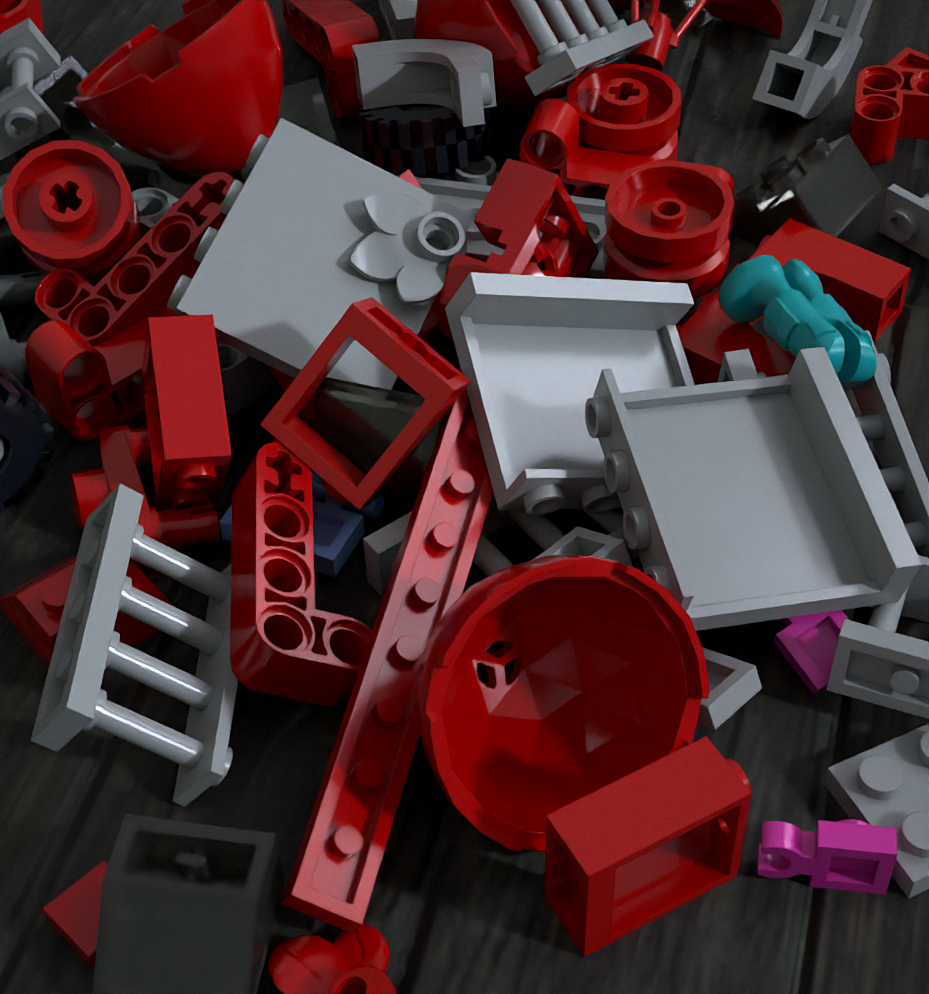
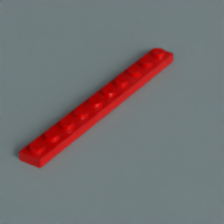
M466 389L444 415L281 902L285 906L350 933L363 924L421 731L416 710L418 671L429 637L445 612L463 594L493 495L491 480Z

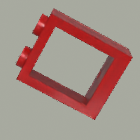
M371 297L350 305L260 425L274 436L273 442L282 443L322 477L321 483L323 488L334 499L346 505L353 504L360 510L382 494L471 381ZM354 340L360 343L425 399L421 407L367 475L297 416Z
M213 314L148 317L141 379L157 510L186 508L202 505L210 501L213 502L214 506L220 505L232 453Z
M707 736L546 815L544 898L583 957L596 952L737 877L752 790L749 780L740 765L731 758L725 760Z

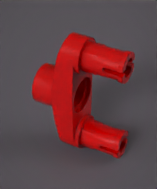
M128 425L100 429L102 468L70 473L72 502L80 530L84 529L87 517L119 484H122L144 495L138 524L144 528V535L172 549L220 541L219 519L216 510L214 511L212 501L202 505L157 512L155 507H149L137 467L152 465L147 427L130 430Z

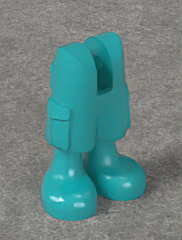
M761 255L737 266L724 280L719 290L718 300L720 308L732 321L745 324L764 315L763 329L778 342L781 348L789 351L795 358L800 349L824 347L840 382L863 383L874 375L877 364L871 337L851 320L844 308L830 294L823 293L819 277L802 260L791 259L782 268L780 262L773 256Z

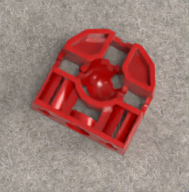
M507 158L474 219V223L486 241L505 251L501 256L491 252L486 263L459 253L455 254L449 265L439 301L440 331L454 343L445 308L470 272L586 278L599 251L558 174ZM538 230H539L540 232H542V235H541L540 238H539V235H538Z

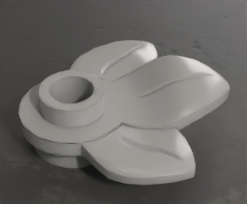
M379 193L365 197L363 206L376 231L369 234L354 249L349 260L351 266L370 280L379 282L396 281V290L403 304L421 303L436 296L443 288L446 271H448L455 254L465 255L467 238L462 224L454 216L445 212L428 213L416 199L408 195ZM433 239L439 241L443 245L444 250L433 248L426 240Z

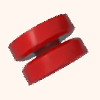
M609 64L591 68L577 76L567 89V103L574 107L579 116V147L677 161V128L680 125L681 90L671 77L654 68L637 64Z
M80 140L52 141L30 150L12 168L3 189V214L28 261L43 275L46 276L60 268H69L77 272L90 284L97 283L139 241L141 237L140 212L133 198L130 185L120 164L102 148Z
M678 161L647 162L624 171L611 182L605 195V224L607 231L604 236L603 261L606 275L612 280L688 283L693 299L709 294L723 282L728 268L730 252L728 236L732 228L734 199L731 188L716 173L696 164Z

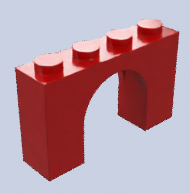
M791 218L773 235H766L760 242L756 252L748 259L750 260L761 255L773 256L780 262L782 268L791 259L802 260L819 277L823 293L830 294L844 308L855 324L864 331L869 330L874 343L902 313L911 271L909 267ZM720 288L713 295L707 294L700 302L696 312L682 326H676L695 385L717 383L724 352L749 349L756 371L764 372L766 377L789 374L796 359L789 351L781 348L777 342L763 336L751 326L754 322L763 319L764 315L745 324L732 321L720 308L718 300Z

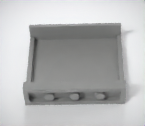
M281 118L270 138L263 134L258 136L245 165L252 169L245 184L236 179L232 183L220 209V212L227 215L219 230L209 226L204 233L194 255V260L201 264L193 278L184 274L180 277L170 296L167 308L175 312L174 316L213 314L217 340L296 378L352 303L373 297L418 335L436 297L434 296L430 300L421 303L403 304L396 290V281L379 282L370 280L351 266L349 260L354 249L369 234L376 231L363 206L365 197L379 193H400L411 196L428 213L445 212L454 216L462 224L465 234L474 215ZM433 239L426 240L433 248L444 250L443 245L439 241ZM354 340L317 389L354 407L347 422L369 432L398 376Z
M469 273L445 310L462 374L471 381L466 390L498 510H526V513L529 515H544L558 509H584V512L587 514H601L615 508H622L617 492L611 493L606 485L603 470L604 454L598 438H592L587 430L585 421L586 401L588 398H593L602 369L612 368L620 393L695 385L676 328L679 320L694 305L688 283Z
M824 347L800 349L789 375L623 393L619 391L612 368L602 369L594 396L586 401L585 421L589 435L592 438H598L604 454L603 470L606 485L611 493L617 492L624 512L623 532L626 543L631 550L637 549L644 573L671 593L690 616L696 631L894 603L900 600L922 566V563Z

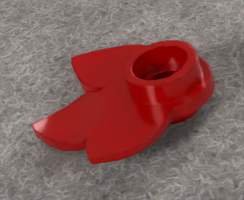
M365 923L352 933L343 930L337 936L334 943L313 935H299L289 938L274 947L268 959V969L276 989L281 994H397L390 977L386 974L391 954L388 944L378 930Z

